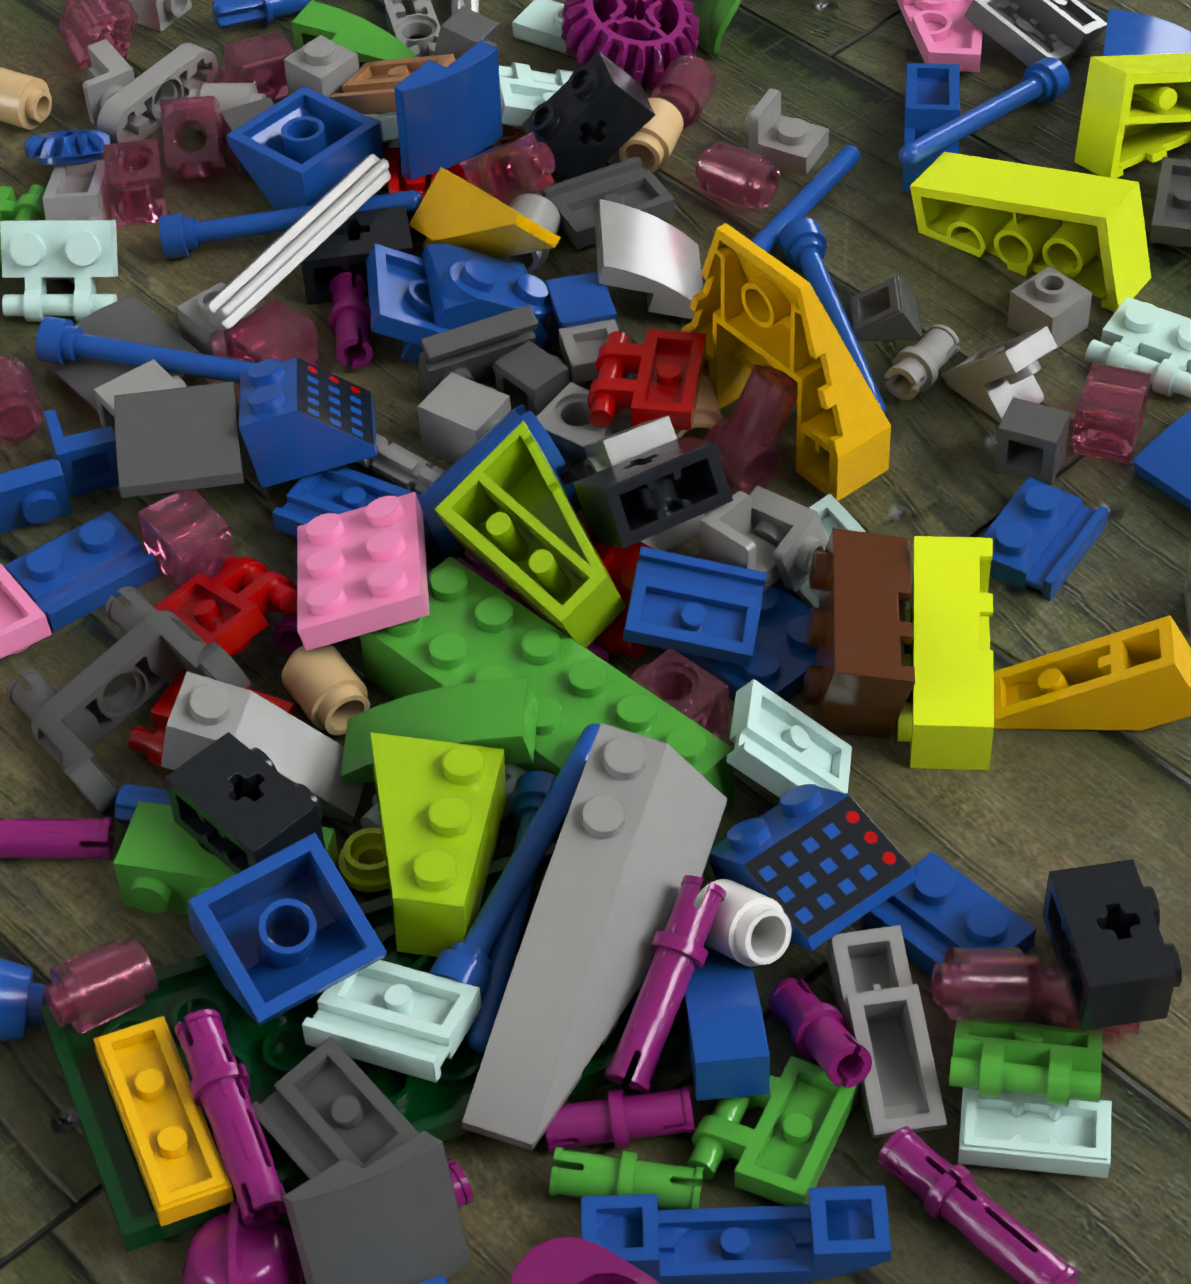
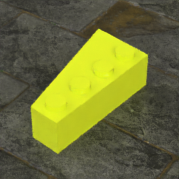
M943 152L910 185L919 233L980 258L986 252L995 255L1007 264V269L1027 276L1031 271L1039 273L1048 266H1051L1091 291L1093 296L1101 298V307L1114 313L1126 297L1133 299L1152 278L1140 185L1137 181Z

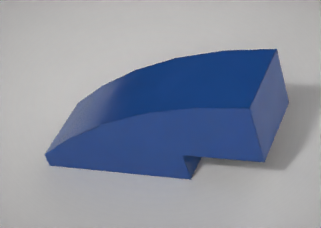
M907 63L903 146L960 116L959 64ZM959 141L914 166L903 165L902 191L911 192L910 185L943 152L959 154Z
M704 945L703 948L708 951V955L703 968L694 969L685 996L681 1001L688 1058L692 1064L696 1100L770 1094V1054L752 966L743 965Z

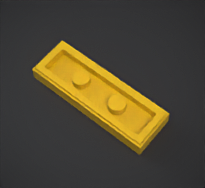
M157 1017L93 1038L97 1057L161 1227L234 1201L231 1183L202 1110L193 1100L189 1088L190 1080L165 1017Z

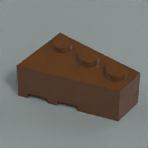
M833 528L825 551H815L811 563L810 589L820 590L819 608L811 607L807 623L806 645L816 647L815 666L808 665L806 668L803 684V704L813 705L812 719L830 732L889 739L915 684V667L903 666L904 644L911 645L913 640V623L905 622L906 601H910L911 597L909 538Z

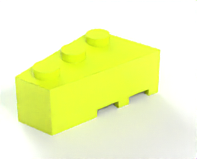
M1191 53L1090 57L1074 159L1075 163L1099 176L1118 178L1124 175L1123 170L1145 160L1152 163L1163 159V157H1167V151L1191 142Z
M914 536L911 597L909 607H905V622L913 623V640L911 645L904 644L908 645V654H903V666L915 667V684L909 694V702L905 703L897 720V741L910 742V768L989 771L994 732L993 650H990L989 617L993 615V593H988L993 557V538Z

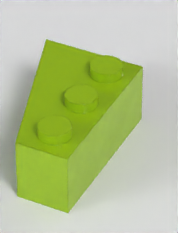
M524 420L434 509L459 544L549 624L583 647L587 648L626 608L621 595L551 465Z
M370 732L375 792L397 952L438 957L442 950L451 949L454 943L464 941L479 913L506 806L504 749Z

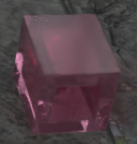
M276 298L240 320L230 330L223 331L228 358L258 363L267 359L284 361L297 357L320 367L316 344L318 334L314 323L304 313L294 311Z

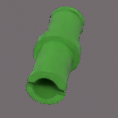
M563 1147L555 1148L553 1157L555 1164L552 1166L549 1195L551 1196L565 1195L581 1198V1196L657 1194L658 1209H699L704 1167L696 1166L695 1168L638 1160V1152L623 1150L622 1157L564 1150Z

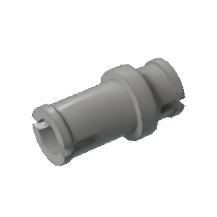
M935 324L927 330L925 335L914 346L902 349L894 358L892 367L885 374V378L890 379L885 382L889 392L901 400H910L918 392L928 390L937 380L938 370L959 351L960 346L955 345L959 342L956 333L948 326Z

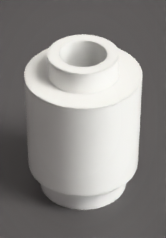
M719 879L713 881V883L726 891V897L721 902L704 945L746 966L765 965L778 960L788 948L792 934L790 920L784 913L781 905L774 899L732 880ZM709 884L697 895L694 907L699 908L701 906Z

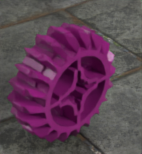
M566 0L562 11L561 38L566 41V53L577 57V67L585 65L599 51L638 83H643L647 88L654 90L659 82L670 85L674 77L683 75L685 69L688 68L699 43L697 38L699 35L698 24L700 18L693 14L694 3L686 0Z

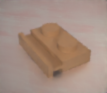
M454 54L366 62L341 86L344 93L333 94L330 98L361 114L396 112L394 87L428 60L448 67L455 61Z

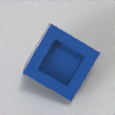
M598 271L545 280L549 290L548 299L553 308L547 319L552 338L559 337L558 329L611 319H615L617 324V313L606 285L598 284Z
M56 410L44 411L55 460L59 461L69 498L118 486L116 440L111 425L64 437Z

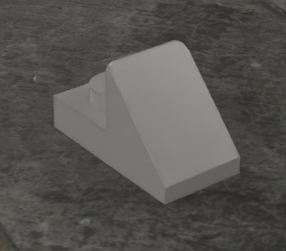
M1045 326L981 349L941 374L948 387L996 421L1001 422L1013 397L1037 404L1044 400V394L1033 374L1042 368L1038 359L1058 346L1048 327Z

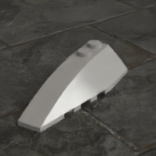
M603 723L600 724L501 1001L462 1120L463 1129L532 1151L582 1078L583 1070L601 1044H605L618 1025L621 1014L638 989L641 990L644 978L655 955L650 949L655 933L657 931H664L680 891L683 877L685 875H693L702 878L726 807L727 798L668 743Z

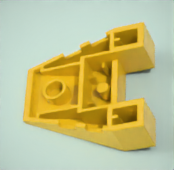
M727 223L716 228L701 271L702 277L706 280L704 287L700 292L693 295L689 308L694 312L692 321L682 327L681 332L706 333V357L702 374L707 376L713 385L719 409L766 381L797 403L796 472L825 495L830 493L837 501H840L889 470L891 424L810 282Z

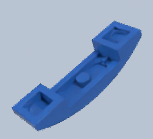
M885 1185L809 1188V1205L658 1210L657 1194L581 1196L582 1239L601 1245L652 1276L659 1284H801L846 1275L891 1260V1241Z

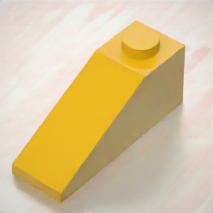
M440 167L409 223V226L426 236L422 244L424 248L426 245L445 243L499 258L555 248L561 238L443 167Z
M1171 615L994 671L995 729L1143 731L1191 716V647Z

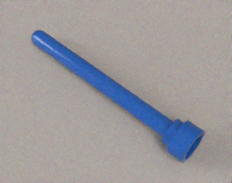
M1052 57L1043 58L1030 65L1025 70L1021 83L904 145L899 151L900 162L905 166H914L1030 101L1048 104L1060 98L1068 91L1070 85L1067 68L1061 61Z
M853 145L843 147L751 241L767 253H770L779 244L778 236L782 228L795 219L804 218L859 162L861 156L859 149Z
M415 190L375 195L356 212L406 206L407 213H413L417 211L423 197ZM313 205L198 222L195 217L186 218L184 213L163 215L159 218V232L163 252L167 259L189 257L192 250L200 249L201 243L283 232L296 222L295 219H299Z
M811 218L795 219L786 224L778 236V242L788 263L803 270L806 280L810 282L885 414V403L824 265L823 258L827 249V241L817 221Z
M46 316L42 320L36 337L38 360L58 365H66L69 361L76 362L80 357L139 367L154 359L168 372L227 382L234 381V383L240 384V373L248 371L251 366L256 364L243 360L88 335L83 333L81 327L74 326L72 320Z
M594 723L584 728L464 941L454 943L451 949L442 950L429 974L479 987L480 994L482 995L491 979L488 971L491 961L488 955L567 816L600 724Z
M530 771L522 774L517 779L511 801V810L515 815L519 828L512 854L555 781L556 775L544 771ZM536 871L488 955L491 961V966L488 969L491 979L481 995L482 1008L466 1036L468 1046L477 1053H484L513 969Z

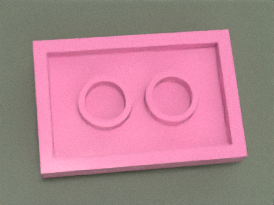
M415 492L399 497L383 496L375 499L365 507L341 514H322L307 524L297 526V631L306 651L430 615L423 511Z

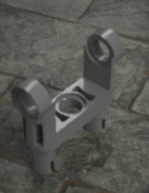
M130 586L117 590L130 604L129 607H124L113 595L109 597L105 606L107 618L114 624H117L126 634L57 692L46 681L42 673L34 669L24 670L19 673L32 687L31 690L26 691L15 678L10 681L7 688L9 701L31 720L32 734L35 740L63 768L62 772L99 814H103L115 803L118 793L116 789L119 786L96 761L95 755L89 749L185 668L188 672L244 689L251 686L248 677L221 646L214 641L207 645L174 613L156 610L143 598L136 588ZM127 674L124 685L117 693L112 696L103 697L106 686L113 678L118 675Z

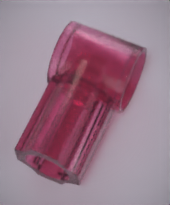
M754 365L731 416L718 422L705 438V440L715 442L726 478L747 494H751L757 485L765 488L778 473L781 465V455L775 449V445L797 401L798 382L770 365Z

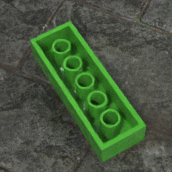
M451 556L427 573L429 616L360 635L365 677L395 699L445 686L484 680L528 677L538 703L534 762L514 764L527 772L544 771L557 776L584 728L590 724L603 723L668 743L727 798L726 807L734 801V767L726 762L727 754L734 750L733 747Z

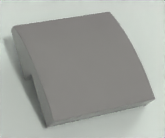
M599 199L594 216L598 284L647 292L648 312L692 319L694 312L689 308L692 297L703 289L698 244L676 227L656 216L620 203Z

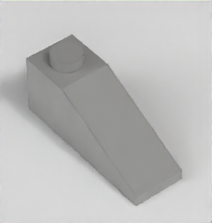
M186 672L166 725L161 767L176 770L229 732L250 750L254 747L262 750L271 759L277 772L293 785L300 783L308 787L319 800L323 809V815L353 823L365 783H343L341 768L344 746L251 690Z

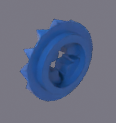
M68 129L65 131L39 133L36 136H31L24 142L26 156L37 158V163L44 165L95 161L102 158L101 153L111 150L110 135L98 129Z

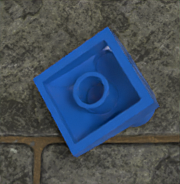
M445 243L426 245L422 256L435 326L451 330L530 305L538 322V328L533 329L536 336L535 345L541 349L543 348L549 337L546 321L553 308L548 299V287L541 279L529 275L525 265Z

